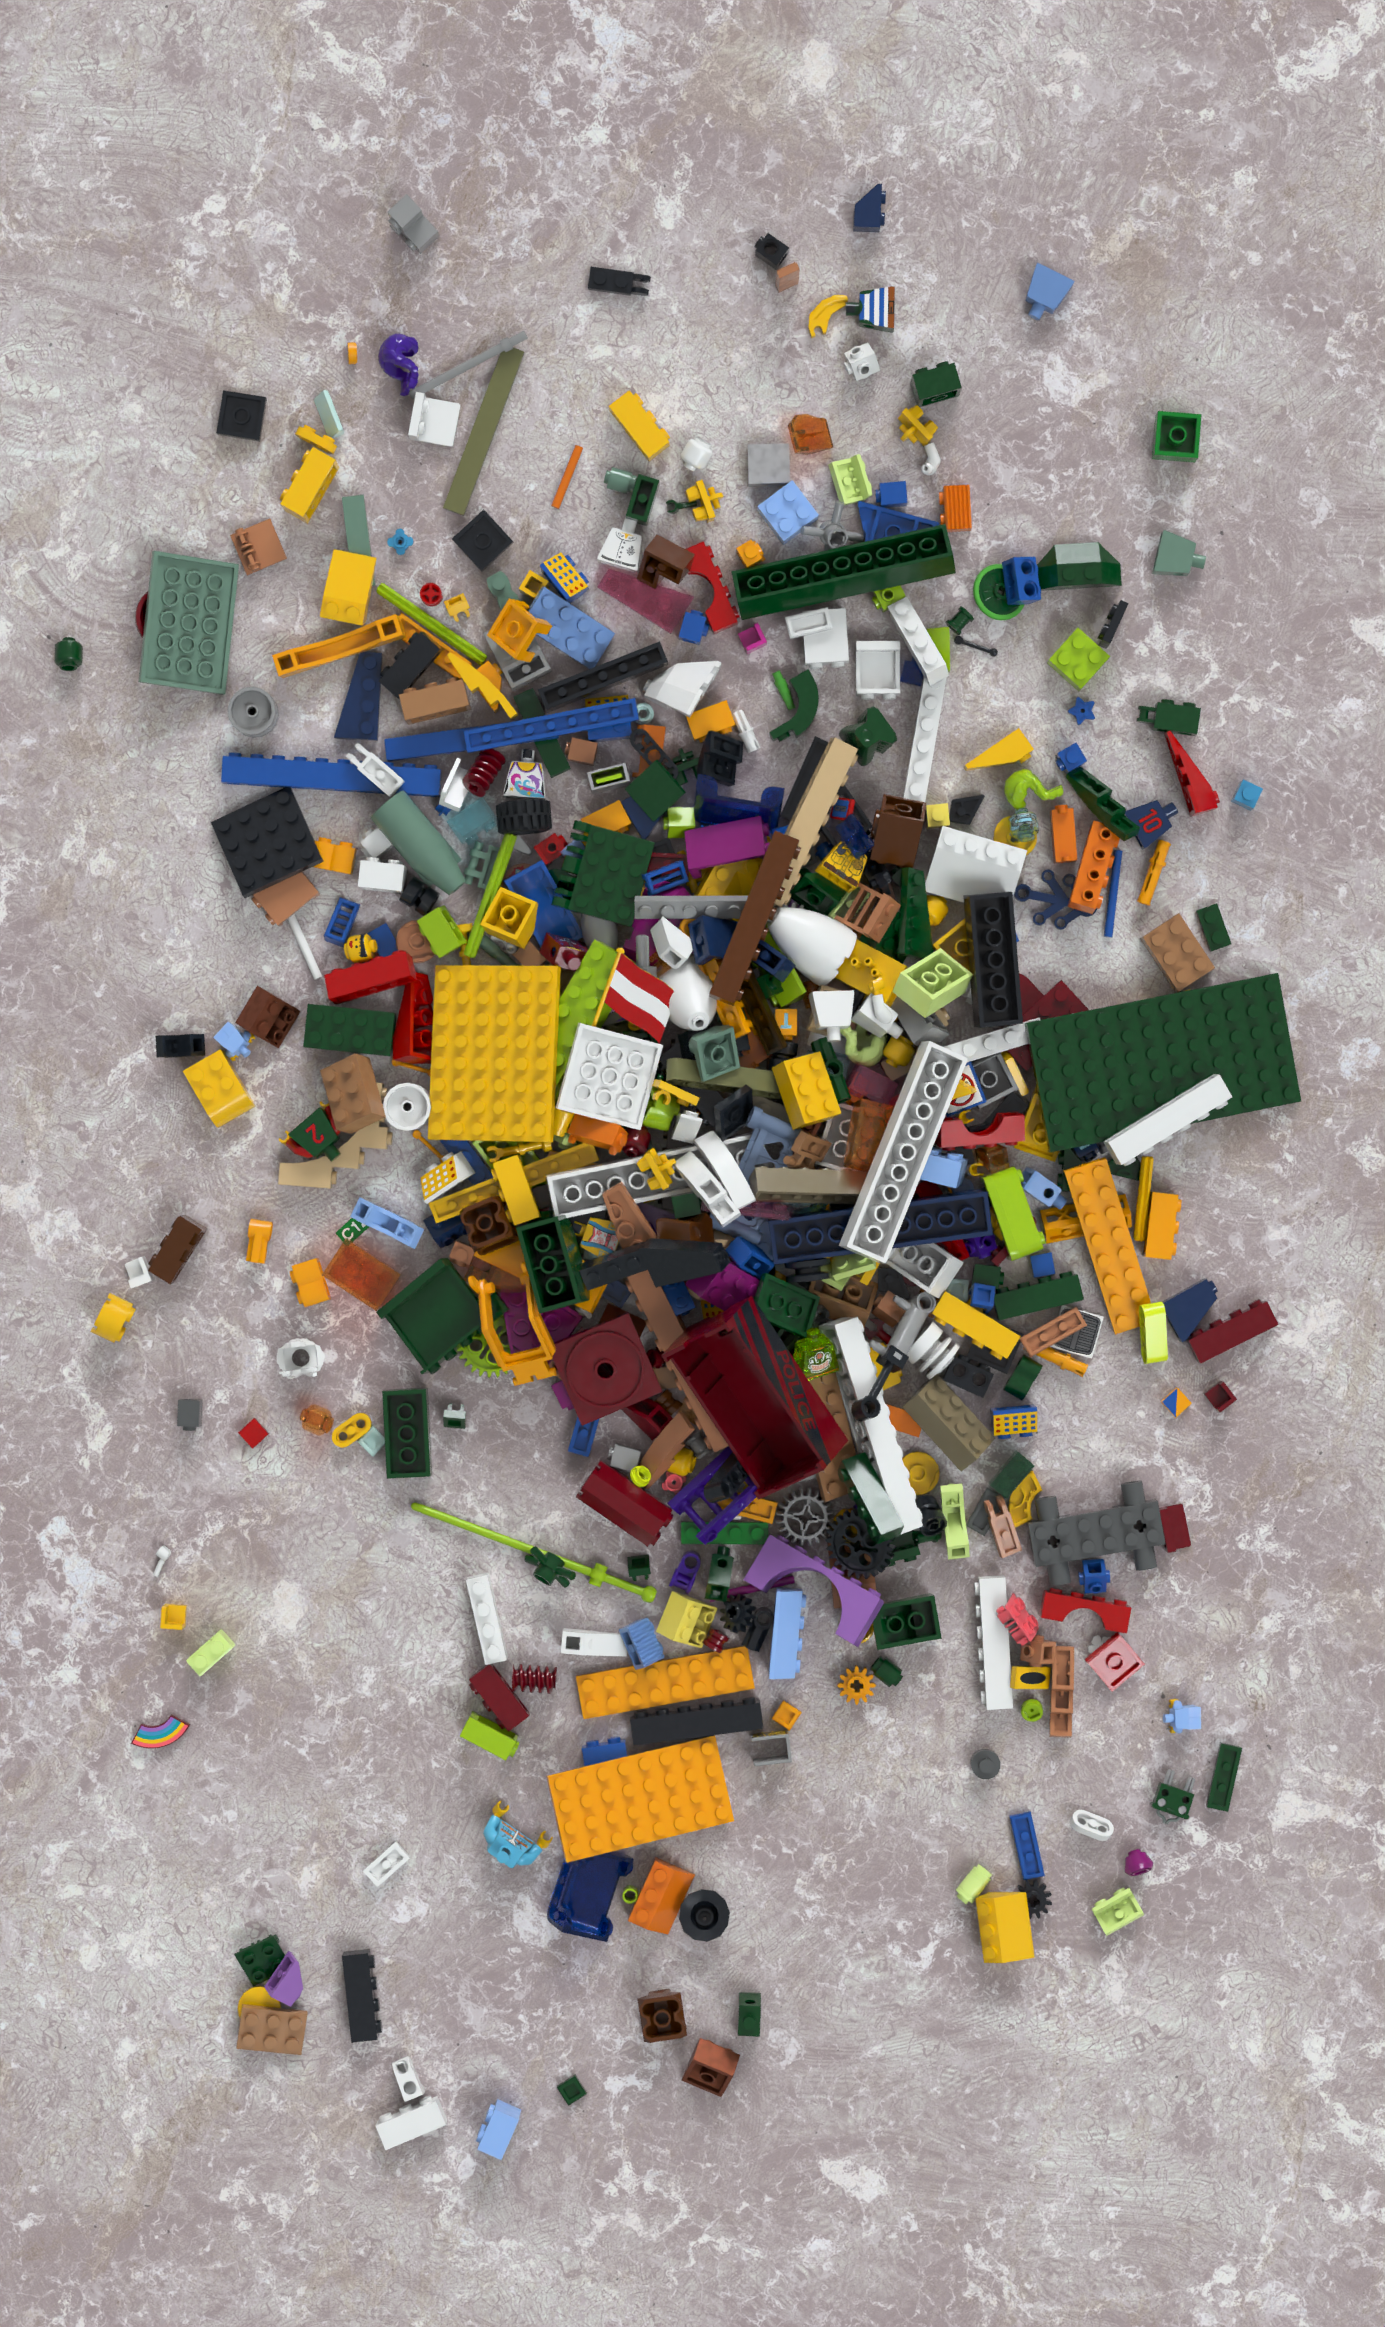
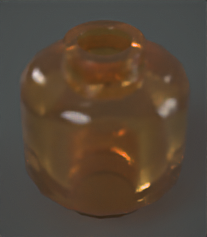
M316 1404L304 1408L300 1415L302 1428L317 1436L328 1433L334 1423L331 1411Z

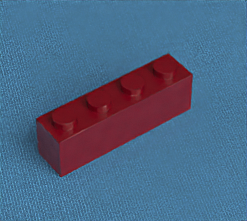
M1260 1299L1248 1304V1309L1244 1311L1237 1309L1229 1313L1230 1318L1224 1321L1221 1318L1211 1322L1209 1324L1210 1328L1204 1331L1201 1328L1193 1331L1187 1342L1197 1362L1201 1364L1279 1325L1268 1302H1261Z

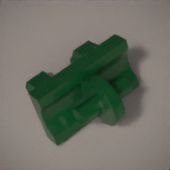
M679 748V756L672 758L674 764L683 762L677 765L679 774L676 781L681 786L688 783L684 773L688 770H693L696 779L702 777L697 776L699 757L687 761V759L694 757L693 751L684 753L683 749ZM674 768L667 769V771L673 777L674 775L672 772Z

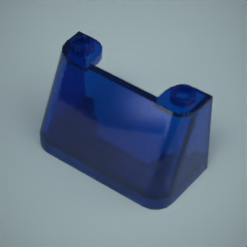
M698 774L693 805L695 820L698 823L703 822L709 825H717L761 816L764 823H768L770 834H772V829L779 826L785 788L775 786L766 788L762 792L760 802L719 796L716 780L713 777Z
M616 1851L568 1863L565 1862L564 1858L547 1911L549 1923L563 1933L607 1942L613 1932V1924L610 1918L607 1917L618 1880L620 1876L626 1877L632 1872L634 1859Z

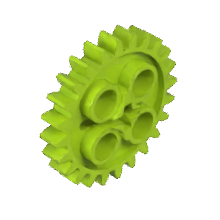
M502 1315L493 1322L495 1331L499 1326L502 1327L498 1335L499 1340L501 1335L507 1334L505 1318ZM478 1334L472 1338L482 1344L481 1350L473 1351L470 1345L457 1350V1352H463L459 1360H467L464 1367L472 1365L471 1373L478 1369L479 1377L484 1372H487L488 1378L491 1377L492 1372L495 1373L497 1378L499 1377L502 1368L497 1363L489 1361L488 1355L492 1353L490 1348L483 1359L479 1358L487 1346V1341L483 1334ZM502 1344L505 1352L511 1354L509 1345Z

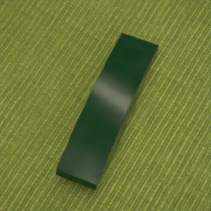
M533 688L513 697L523 719L546 715ZM557 739L535 742L551 778L571 769Z
M1082 767L1066 774L1067 780L1078 796L1109 830L1123 841L1138 835L1140 827L1124 816L1126 808L1111 798L1112 789Z

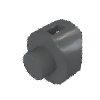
M977 1750L970 1759L973 1773L981 1779H991L999 1773L1000 1760L998 1755L992 1750Z

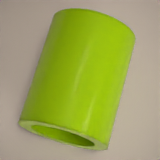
M627 1885L623 1889L622 1897L626 1903L632 1904L638 1898V1890L634 1885ZM627 1891H633L635 1893V1896L629 1898L625 1895V1893Z

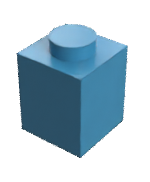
M1243 779L1240 781L1231 802L1251 811L1254 809L1263 788Z

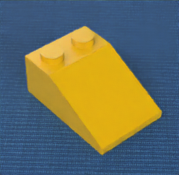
M337 549L333 550L320 617L363 626L367 620L376 557Z
M1035 1086L1025 1113V1141H1019L1017 1145H1014V1148L1055 1162L1059 1151L1048 1152L1037 1087Z

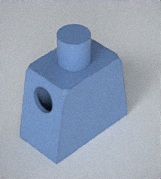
M1037 263L1025 300L1032 304L1028 315L1035 320H1040L1044 311L1053 314L1069 293L1075 281Z
M1026 1166L1022 1172L1024 1182H1021L1023 1190L1048 1207L1054 1205L1059 1210L1062 1209L1067 1202V1199L1060 1194L1062 1189L1036 1170Z

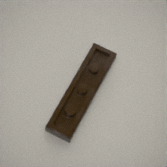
M752 971L749 981H744L741 989L744 990L741 1000L766 1054L769 1056L788 1046Z

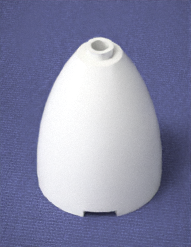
M779 907L773 921L768 920L767 922L771 936L778 948L796 965L795 968L819 986L828 984L839 973L837 969L842 965L845 957H850L857 939V934L841 922L806 909Z
M692 953L678 969H673L666 962L661 961L656 966L658 979L664 981L674 990L669 1001V1020L680 1028L689 1031L705 1029L713 1020L717 1008V1000L709 997L713 985L709 976H706L699 969Z

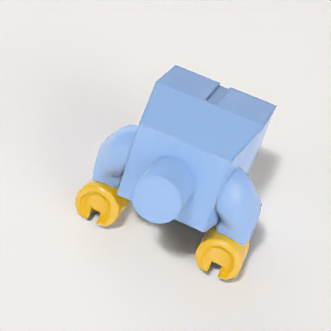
M227 1022L213 1037L227 1049L225 1055L232 1061H235V1057L238 1058L240 1054L244 1057L249 1056L251 1051L247 1046L253 1042L252 1039L255 1040V1036L248 1031L242 1033L230 1022Z
M1178 1699L1169 1700V1703H1171L1169 1705V1714H1163V1722L1170 1723V1733L1180 1734L1183 1729H1201V1707L1195 1705L1182 1706Z

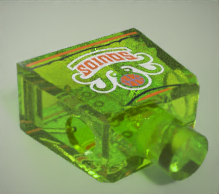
M818 1328L808 1329L807 1338L798 1340L795 1343L794 1360L809 1381L840 1371L832 1342L825 1334L820 1333Z

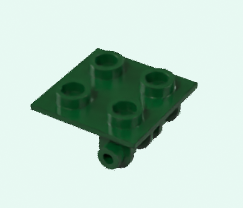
M270 1934L269 1937L262 1941L257 1940L256 1944L253 1942L244 1949L240 1948L239 1952L234 1954L253 1987L270 1979L285 1957L283 1950L278 1944L279 1938L276 1934Z

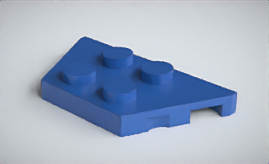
M862 501L858 502L865 542L934 527L940 524L936 521Z

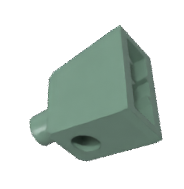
M1163 530L1152 574L1188 576L1191 567L1204 568L1206 556L1194 554L1195 542Z

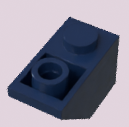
M877 184L855 204L853 232L879 233L880 226H884L885 213H881V204L886 202V191H882V184Z

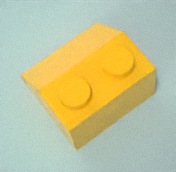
M500 887L480 925L487 934L525 949L535 930L538 903Z

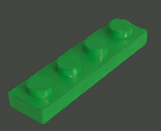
M681 1521V1544H704L696 1537L700 1529L694 1522ZM730 1522L718 1533L713 1541L707 1544H765L768 1539V1523Z

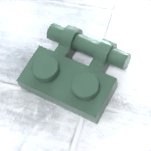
M475 841L474 847L469 853L471 858L468 868L464 870L465 884L472 885L473 878L475 877L479 878L477 887L486 889L500 848L489 845L488 852L484 853L481 852L484 843ZM479 859L485 860L482 872L476 871Z

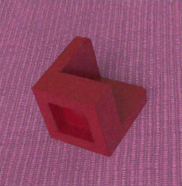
M1219 1381L1204 1393L1218 1412H1222L1237 1400L1223 1381Z

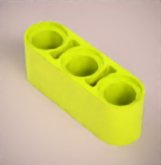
M1163 1302L1140 1305L1139 1323L1144 1364L1167 1361V1326Z

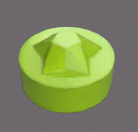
M1028 1699L1021 1705V1715L1025 1720L1035 1722L1042 1717L1043 1706L1038 1700Z

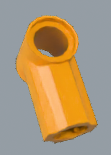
M257 1219L250 1220L246 1261L265 1264L273 1222Z

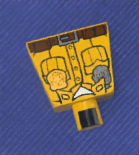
M851 837L849 843L840 841L832 848L815 871L848 893L852 892L859 884L867 861V856L859 851L863 841L857 837Z

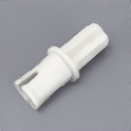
M743 710L734 712L732 716L740 732L738 736H741L747 752L750 753L761 748L753 732L754 727H750Z

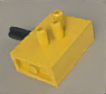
M856 939L850 957H845L844 962L837 969L839 973L834 977L854 990L852 1017L864 996L868 997L872 993L868 987L869 982L879 977L883 979L885 987L879 990V992L883 994L884 1003L891 1008L897 997L892 991L900 973L908 967Z

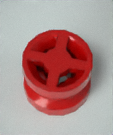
M426 583L422 586L420 598L425 605L434 607L442 601L443 595L438 585Z

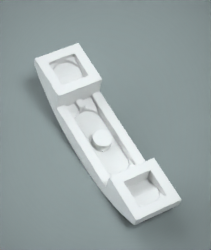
M713 1130L693 1140L703 1158H706L725 1188L728 1197L738 1210L756 1201L736 1161Z

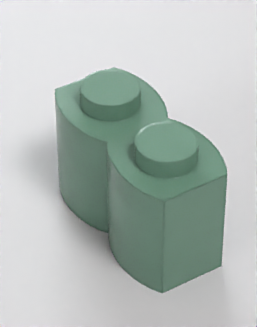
M502 571L487 578L488 588L493 597L498 600L501 611L509 598L520 601L517 594L512 591L508 577Z

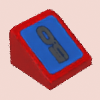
M839 797L836 804L832 806L830 818L843 822L851 821L855 800Z

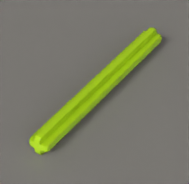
M381 583L378 586L377 594L477 664L482 665L486 661V654L386 584Z
M504 834L464 950V955L475 958L485 932L480 923L501 886L517 836L514 834Z

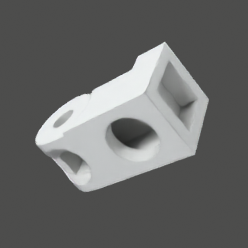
M407 2056L392 2062L394 2074L404 2102L423 2095L425 2090L417 2072H415L411 2058Z

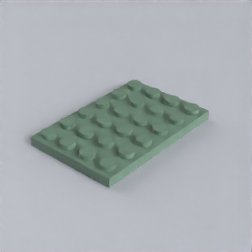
M152 551L138 682L221 695L225 694L239 564Z

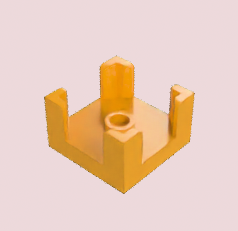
M509 598L487 636L514 659L531 662L535 653L526 650L537 633L547 635L552 625L546 620L535 618L527 610L530 606L525 602Z

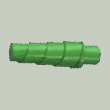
M780 670L772 673L775 680L774 684L787 709L796 708L785 680L786 678H783Z

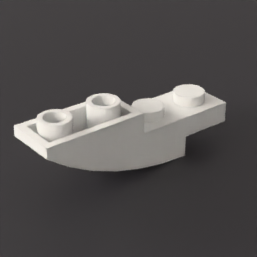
M691 1151L676 1160V1163L673 1164L675 1169L695 1195L700 1197L722 1227H725L741 1216L738 1208L728 1197L726 1190Z

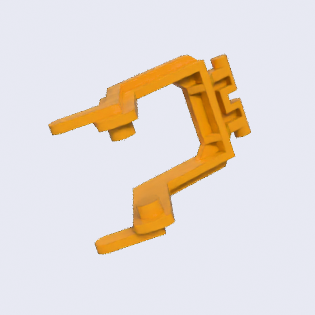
M525 1262L521 1263L524 1274H520V1281L522 1285L526 1284L529 1320L540 1341V1346L513 1354L505 1352L493 1325L491 1293H495V1286L493 1282L488 1283L486 1279L478 1281L473 1275L468 1277L470 1287L478 1294L482 1333L497 1365L502 1368L503 1372L513 1371L515 1375L513 1377L514 1386L533 1382V1375L536 1376L537 1380L557 1375L555 1367L550 1368L547 1360L553 1358L556 1346L541 1313L539 1314Z

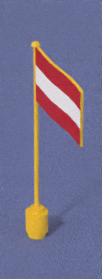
M619 947L616 949L617 955L592 1026L596 1027L605 1002L622 1018L648 1032L660 1044L670 1016L669 1001L674 990L664 981L638 967L624 955V949ZM555 1105L554 1135L564 1137L565 1133L568 1132L575 1113L557 1109Z

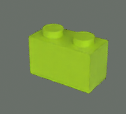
M445 905L437 907L417 920L421 934L427 937L432 952L438 955L439 958L447 956L467 943Z

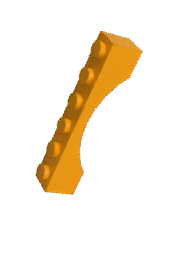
M394 614L348 633L317 643L292 648L274 654L272 657L278 676L286 678L406 638L400 617Z

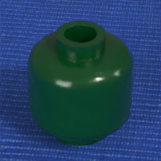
M65 637L62 641L55 644L54 662L61 670L75 671L77 667L82 665L83 646L75 638Z

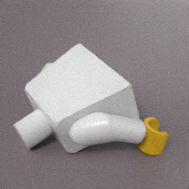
M879 977L869 982L868 987L872 993L868 997L864 996L851 1020L879 1038L888 1033L897 1039L904 1028L894 1022L898 1014L884 1003L883 994H880L879 990L883 989L885 984L883 979Z

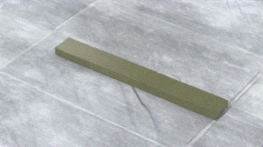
M514 348L508 352L503 351L500 353L443 509L462 516L465 515L525 354L524 351Z

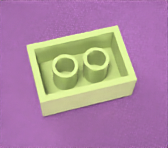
M940 948L902 971L892 992L926 1018L963 995L973 974Z

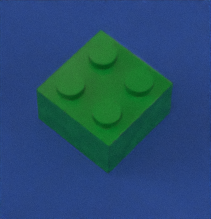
M1158 411L1155 415L1152 459L1195 463L1199 454L1202 414Z

